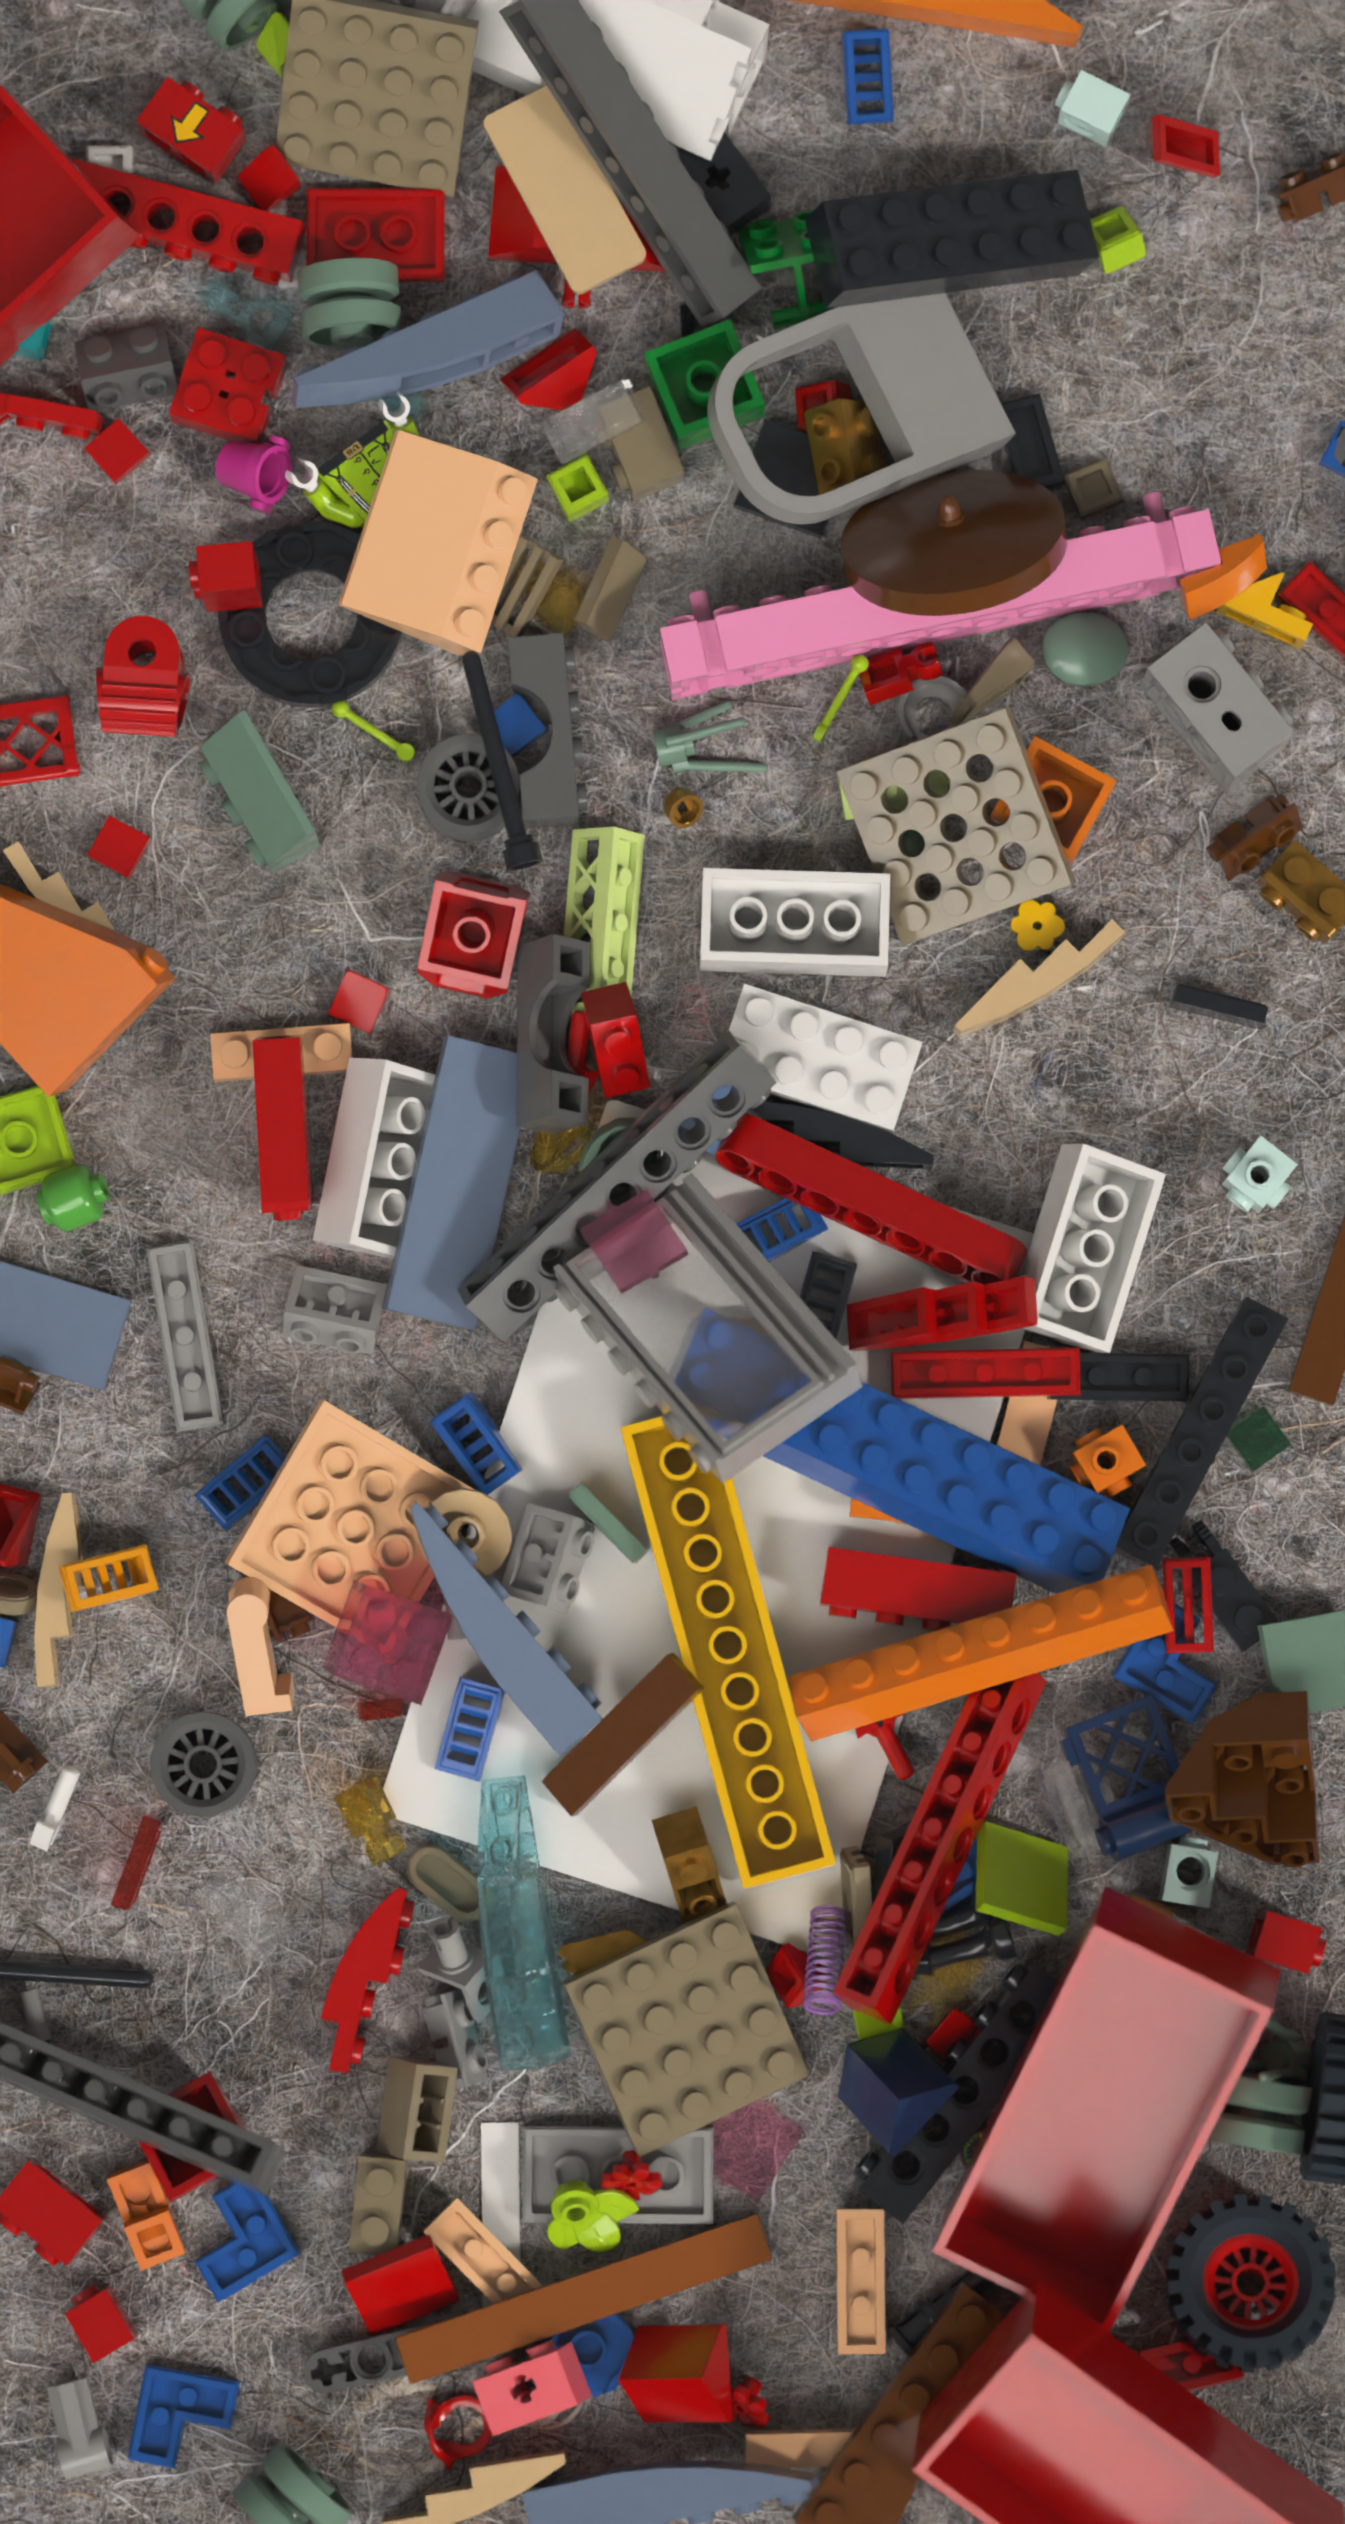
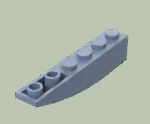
M537 270L524 276L516 274L505 279L499 287L484 294L475 292L468 295L459 305L448 310L429 312L418 323L403 330L401 328L391 329L384 333L378 341L367 346L348 348L337 359L322 366L313 364L304 368L294 378L291 402L295 408L346 405L397 397L396 391L405 395L435 388L480 373L558 338L564 312Z
M415 1500L409 1505V1509L424 1554L442 1595L466 1639L498 1685L557 1754L561 1756L603 1719L595 1710L602 1702L584 1682L576 1688L565 1675L572 1667L554 1646L546 1652L534 1639L541 1631L523 1610L516 1616L504 1603L510 1595L492 1574L484 1580L476 1571L473 1565L479 1561V1558L461 1538L453 1544L442 1529L449 1523L432 1503H428L423 1508Z
M719 2460L664 2461L621 2466L538 2484L524 2491L522 2496L529 2524H670L669 2521L687 2518L688 2524H700L716 2519L715 2511L733 2508L734 2515H742L762 2509L761 2501L779 2498L781 2505H788L809 2499L807 2491H812L820 2482L816 2473L765 2464Z

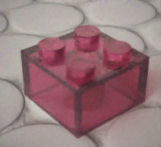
M354 1579L322 1669L334 1676L421 1705L453 1615L442 1609Z

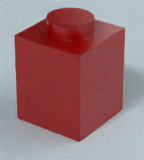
M96 2284L70 2298L75 2307L67 2311L65 2316L93 2364L139 2336L111 2286L99 2291Z

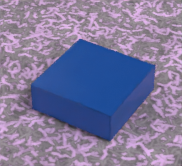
M519 693L494 710L503 746L511 757L517 755L547 732L544 725Z

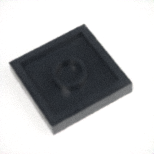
M765 419L753 451V456L763 474L775 486L788 493L800 496L819 495L808 434ZM740 489L734 503L735 509L820 539L827 520L812 524H791L774 519L757 509Z

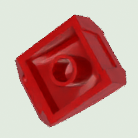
M440 872L434 883L417 973L435 987L487 999L508 993L531 892L515 884L497 882L463 874L462 872Z

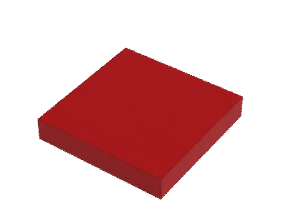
M430 2234L341 2270L344 2283L371 2337L460 2301L456 2287Z

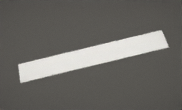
M519 2122L481 2123L482 2224L520 2262ZM482 2293V2297H483V2307H484V2306H487V2305H490V2304H493V2303Z

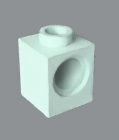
M1081 70L1074 83L1066 80L1056 99L1055 105L1061 108L1057 123L1107 147L1127 109L1130 94Z
M1181 1836L1179 1845L1167 1844L1158 1900L1210 1908L1218 1852L1207 1850V1840ZM1187 1857L1197 1860L1202 1870L1200 1879L1193 1885L1183 1884L1177 1876L1178 1864Z

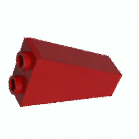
M302 1034L255 1037L252 1041L262 1213H273V1220L275 1221L301 1219L304 1211L309 1210L314 1202Z

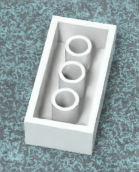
M747 984L743 986L729 1031L768 1069L777 1082L771 1088V1093L768 1097L791 1105L845 1116L893 1134L923 1043L922 1041Z
M1084 1143L1061 1145L1020 1277L1027 1276L1035 1279L1038 1325L1023 1329L1073 1347H1079L1087 1352L1110 1353L1166 1174Z

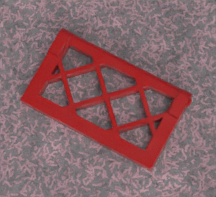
M69 696L0 705V721L15 718L20 720L5 741L0 739V758L5 751H8L27 765L23 770L0 773V787L80 776L81 767L78 763ZM57 713L58 726L49 735L31 722L30 719L36 715ZM26 725L46 739L30 761L10 747ZM59 734H60L61 743L56 740V738L59 736ZM52 744L62 751L64 764L40 768L36 766Z

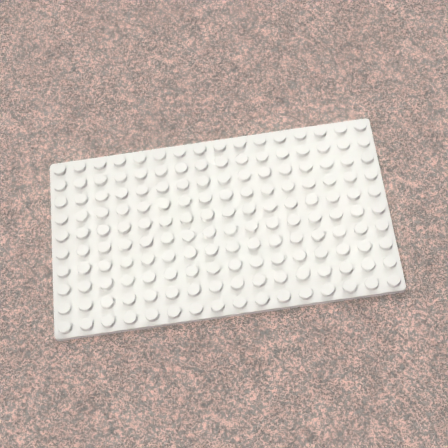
M611 1100L604 1108L598 1130L601 1126L617 1118L633 1117L637 1119L645 1109L617 1100ZM706 1151L703 1152V1157L699 1164L687 1173L682 1172L669 1185L666 1193L668 1194L683 1184L682 1179L692 1173L736 1224L785 1199L727 1171L718 1164L715 1155ZM797 1204L792 1207L791 1210L803 1231L810 1228L811 1225L800 1205ZM955 1209L1018 1239L1025 1245L1028 1253L1034 1233ZM783 1213L775 1216L786 1238L794 1236L795 1234ZM587 1215L582 1217L577 1222L575 1228L584 1229L589 1227L594 1222L595 1216ZM823 1215L821 1216L828 1227L827 1231L769 1262L799 1297L812 1251L858 1264L847 1304L922 1287L938 1290L965 1283ZM767 1222L759 1225L770 1247L779 1244ZM675 1223L590 1281L668 1376L671 1373L691 1323L705 1308L725 1318H737V1320L755 1318ZM751 1231L745 1233L756 1248L762 1252ZM559 1248L556 1258L559 1256L561 1248ZM1023 1262V1264H1022V1266H1021V1269H1020V1271H1019L1017 1277H1020V1275H1021V1272H1022V1269H1023V1266H1024V1262ZM817 1269L815 1277L842 1284L844 1279L842 1275ZM813 1287L810 1296L837 1303L839 1297L838 1294ZM559 1298L552 1302H546L539 1308L499 1431L521 1466L522 1471L488 1495L495 1499L506 1512L512 1530L510 1552L501 1567L491 1574L500 1584L502 1583L527 1502L574 1515L591 1522L569 1499V1494L580 1483L648 1550V1553L637 1563H632L595 1526L593 1548L589 1556L584 1560L579 1576V1592L576 1599L570 1604L568 1613L564 1614L510 1596L504 1601L505 1605L515 1616L523 1610L541 1632L534 1639L546 1652L554 1646L572 1667L565 1675L576 1688L584 1682L597 1696L602 1704L595 1710L604 1718L667 1654L674 1653L682 1662L620 1427L657 1418L664 1414L657 1405L649 1408L635 1389L634 1384L637 1381L629 1372L624 1376L619 1373L607 1354L610 1351L603 1341L596 1344L582 1326L581 1320L583 1317L575 1308L569 1312ZM846 1305L836 1340L856 1362L861 1382L891 1395L892 1351L1019 1349L1025 1329L1020 1328L952 1341L854 1352L849 1350ZM807 1306L817 1318L832 1322L834 1313ZM1004 1397L903 1399L901 1401L990 1442ZM763 1456L732 1477L790 1695L791 1690L787 1676L930 1632V1630L922 1629L923 1620L904 1617L903 1626L875 1622L876 1613L857 1611L856 1619L828 1615L829 1606L819 1605L828 1547L951 1564L956 1550L955 1546L910 1525L849 1517L851 1497ZM500 1458L488 1466L485 1479L505 1466ZM469 1524L465 1538L471 1539L476 1536V1530ZM443 1603L380 1796L378 1810L381 1814L679 1911L651 1820L697 1806L726 1902L733 1901L737 1904L749 1934L780 1944L790 1943L799 1950L808 1951L809 1927L811 1926L809 1923L811 1919L810 1911L819 1905H835L842 1908L840 1852L843 1848L855 1846L861 1850L888 1764V1759L876 1737L865 1734L857 1738L855 1729H851L811 1742L797 1719L836 1864L743 1889L693 1701L576 1816L571 1817L541 1781L590 1731L559 1756L506 1693L480 1782L434 1769L459 1677L502 1689L467 1639L448 1640L446 1605ZM467 1694L464 1699L465 1704L490 1710L492 1701ZM460 1713L458 1722L483 1729L487 1721L464 1713ZM903 1715L895 1719L893 1729L896 1735ZM881 1721L876 1722L879 1727L882 1726ZM455 1731L453 1737L455 1741L476 1747L480 1746L482 1739ZM452 1749L449 1751V1759L475 1765L476 1756ZM835 1916L820 1917L823 1919H839V1917ZM817 1925V1926H816V1927L819 1928V1929H820V1928H834V1929L836 1928V1927H828V1926H823V1925ZM821 1932L815 1933L817 1936H833ZM821 1940L814 1941L817 1944H831V1942H825ZM821 1948L814 1949L817 1952L828 1951L826 1949Z

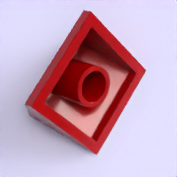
M210 2071L168 2095L244 2128L243 2122ZM138 2141L171 2203L218 2176Z
M726 2324L638 2326L618 2381L644 2423L733 2421Z

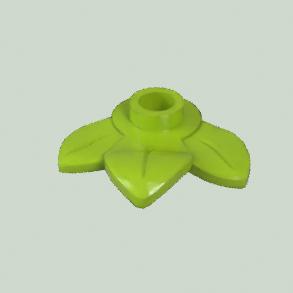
M567 2181L557 2187L551 2199L550 2207L553 2217L547 2225V2234L552 2244L561 2250L568 2249L579 2242L586 2249L594 2252L612 2251L620 2244V2231L617 2222L636 2213L639 2210V2206L632 2197L620 2190L606 2188L593 2191L589 2185L582 2181Z

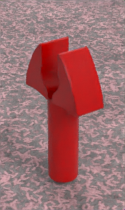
M576 1010L572 1013L567 1057L572 1068L578 1074L589 1078L590 1094L599 1072L589 1070L585 1063L589 1031L584 1010Z
M904 1714L881 1720V1727L874 1722L855 1728L857 1738L865 1734L877 1738L899 1780H906L915 1773V1769L893 1729L895 1719Z

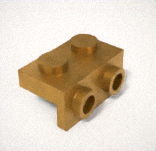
M839 398L805 412L819 495L887 467L882 455L879 429L865 402Z

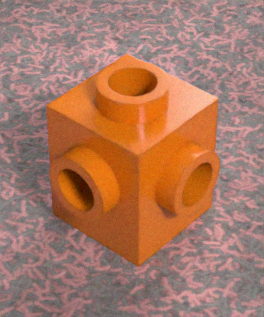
M1122 1424L1104 1435L1100 1428L1075 1441L1079 1449L1070 1456L1073 1465L1068 1467V1470L1075 1483L1098 1494L1104 1492L1106 1497L1110 1499L1131 1487L1132 1483L1129 1477L1142 1471L1146 1464ZM1097 1458L1108 1460L1110 1469L1101 1468L1097 1463Z

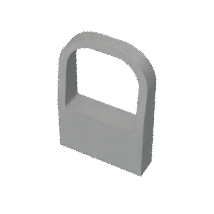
M945 293L837 307L756 341L740 350L723 368L712 385L707 406L711 433L741 492L757 509L766 515L791 524L818 523L1000 451L1016 434ZM834 341L895 463L825 494L817 496L794 495L775 486L758 466L735 419L733 392L738 379L746 373L825 342Z

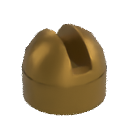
M677 787L669 794L667 793L662 803L665 816L678 828H687L694 825L703 813L702 800L692 790L685 787ZM682 802L686 809L679 813L677 806Z

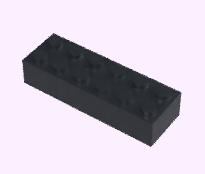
M1078 169L823 201L805 219L825 309L1078 276L1099 258Z

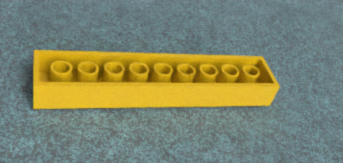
M662 1416L620 1427L682 1663L704 1687L692 1701L742 1888L746 1889L835 1865L834 1854L733 1479L731 1477L724 1483H721L711 1470L703 1473L689 1453L691 1446L683 1437L677 1441L670 1434L661 1419Z

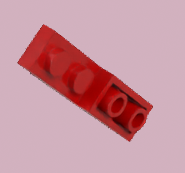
M397 1888L374 1910L349 1944L336 1969L320 2018L339 2023L329 2070L348 2074L352 2064H361L366 2043V2037L358 2036L362 2017L371 2018L376 1997V1990L368 1989L369 1982L371 1980L387 1984L389 1983L390 1974L397 1976L400 1974L405 1948L397 1946L400 1928H410L415 1901L407 1900L408 1889Z

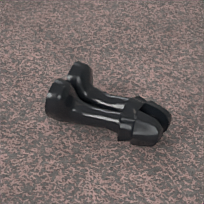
M976 1881L973 1882L972 1899L959 1908L942 1913L929 1942L983 1926L984 1928L978 1933L942 1945L931 1947L930 1943H928L911 1981L919 1979L920 1975L935 1976V1970L954 1963L984 1957H994L1000 1960L1017 1957L1016 1948L1006 1920L976 1911Z

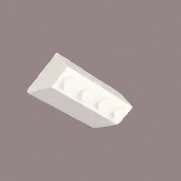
M703 868L700 971L886 977L889 951L891 874Z
M349 1057L313 1241L350 1251L394 1259L435 1079L434 1074L386 1059Z

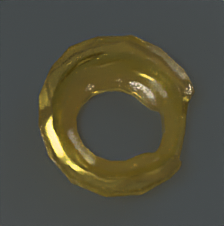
M589 1119L588 1124L555 1134L538 1131L530 1155V1164L534 1170L546 1175L561 1174L576 1164L581 1158L587 1142L592 1137ZM581 1137L578 1148L570 1156H561L565 1148L573 1140Z

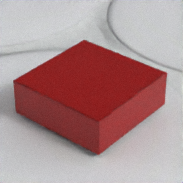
M119 418L84 447L85 452L115 485L150 456L149 451Z
M109 815L87 857L129 880L147 849L151 838Z

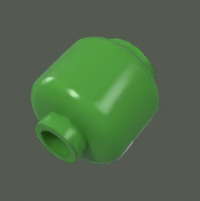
M76 1164L44 1177L42 1189L37 1191L36 1197L38 1207L45 1222L48 1225L54 1224L58 1229L68 1232L101 1219L104 1215V1202L110 1199V1193L102 1174L94 1175L87 1166Z

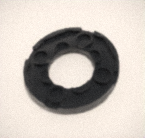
M309 521L276 531L273 529L253 541L259 561L263 607L218 611V622L222 641L231 662L251 686L276 701L298 707L312 708L325 707L340 701H347L372 686L393 661L403 632L357 613V622L352 637L339 651L327 657L305 660L287 654L274 642L267 628L266 609L272 593L284 580L300 572L319 571L334 576L345 584L361 536L336 524Z

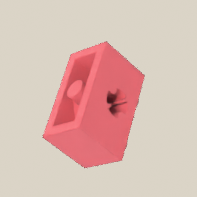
M553 2339L528 2348L526 2350L528 2358L513 2362L511 2355L484 2365L487 2373L472 2383L493 2436L577 2406L592 2396L572 2342L556 2347ZM533 2379L536 2388L533 2387L529 2390L525 2381Z

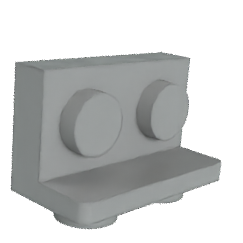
M296 1265L284 1309L282 1334L303 1344L319 1343L337 1347L349 1354L365 1353L371 1355L374 1353L377 1331L388 1284Z
M527 1502L501 1585L510 1597L541 1605L564 1614L568 1613L570 1604L576 1599L579 1592V1576L584 1560L589 1556L593 1548L595 1525L577 1516Z

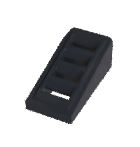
M812 1251L800 1299L807 1306L834 1313L832 1322L821 1318L818 1319L832 1336L837 1339L858 1264ZM821 1269L844 1276L843 1283L839 1284L815 1277L816 1271ZM812 1287L838 1294L837 1303L810 1296Z

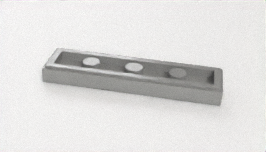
M193 1240L148 1247L146 1251L177 1432L182 1433L224 1425L194 1242Z

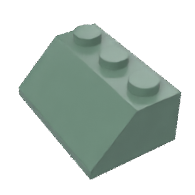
M244 710L238 713L200 746L205 759L198 764L211 787L220 783L229 798L221 804L234 827L243 823L251 839L244 842L256 865L259 867L266 863L273 874L319 848L320 843L315 829L247 712Z

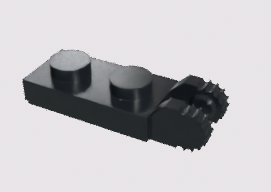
M1199 1520L1192 1525L1196 1538L1212 1556L1210 1563L1213 1615L1239 1651L1243 1653L1260 1640L1257 1625L1278 1620L1227 1549L1222 1550L1214 1535L1204 1522ZM1178 1537L1171 1540L1169 1546L1177 1558H1193L1189 1548L1183 1541H1180ZM1192 1567V1585L1202 1598L1201 1567Z

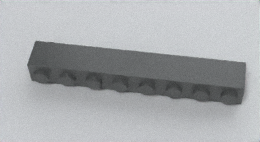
M513 0L499 10V13L700 326L702 327L726 317L762 289L754 274H751L747 261L742 258L729 238L728 229L713 213L704 198L702 188L696 181L692 180L679 159L677 149L662 133L654 120L651 108L641 100L629 81L626 69L615 59L603 40L600 28L590 20L578 0Z

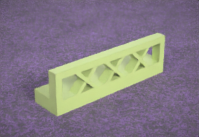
M615 826L573 829L564 936L580 940L586 931L591 936L589 988L586 991L627 982L631 995L645 835ZM599 840L598 856L590 865L586 860L588 841ZM592 886L595 890L594 902L586 911L582 906L583 894ZM583 1002L575 1003L570 1015L576 1010H584Z

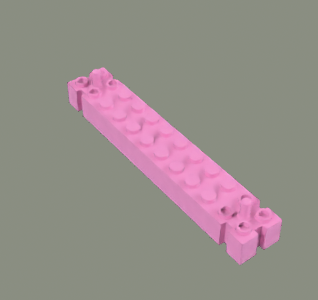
M1160 492L1147 493L1143 496L1147 516L1129 519L1123 522L1124 528L1106 531L1105 526H1094L1079 531L1077 533L1078 538L1067 540L1066 552L1061 563L1040 585L1004 604L965 614L947 616L904 614L879 607L867 601L851 585L850 587L833 591L831 585H822L804 591L805 597L786 600L785 595H776L760 600L758 602L759 607L741 610L740 605L721 607L713 611V619L707 591H694L689 594L693 615L672 618L667 621V627L660 628V649L672 701L705 694L709 690L722 687L728 689L848 663L857 654L870 658L899 647L903 651L913 649L925 642L936 644L1157 596L1160 592L1177 589V591H1180L1179 579L1221 565L1210 511L1207 509L1197 512L1195 506L1182 507L1168 513L1170 520H1167Z

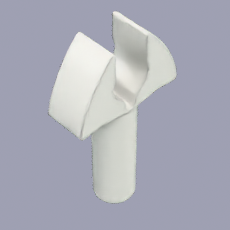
M72 1765L62 1767L46 1809L34 1828L30 1844L46 1852L49 1846H52L66 1817V1807L80 1776V1771Z

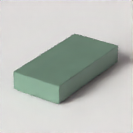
M582 1483L569 1494L570 1501L632 1563H637L648 1553V1550Z

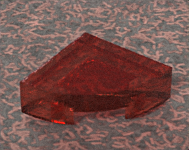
M403 1698L356 1703L358 1719H361V1722L403 1717V1714H405Z

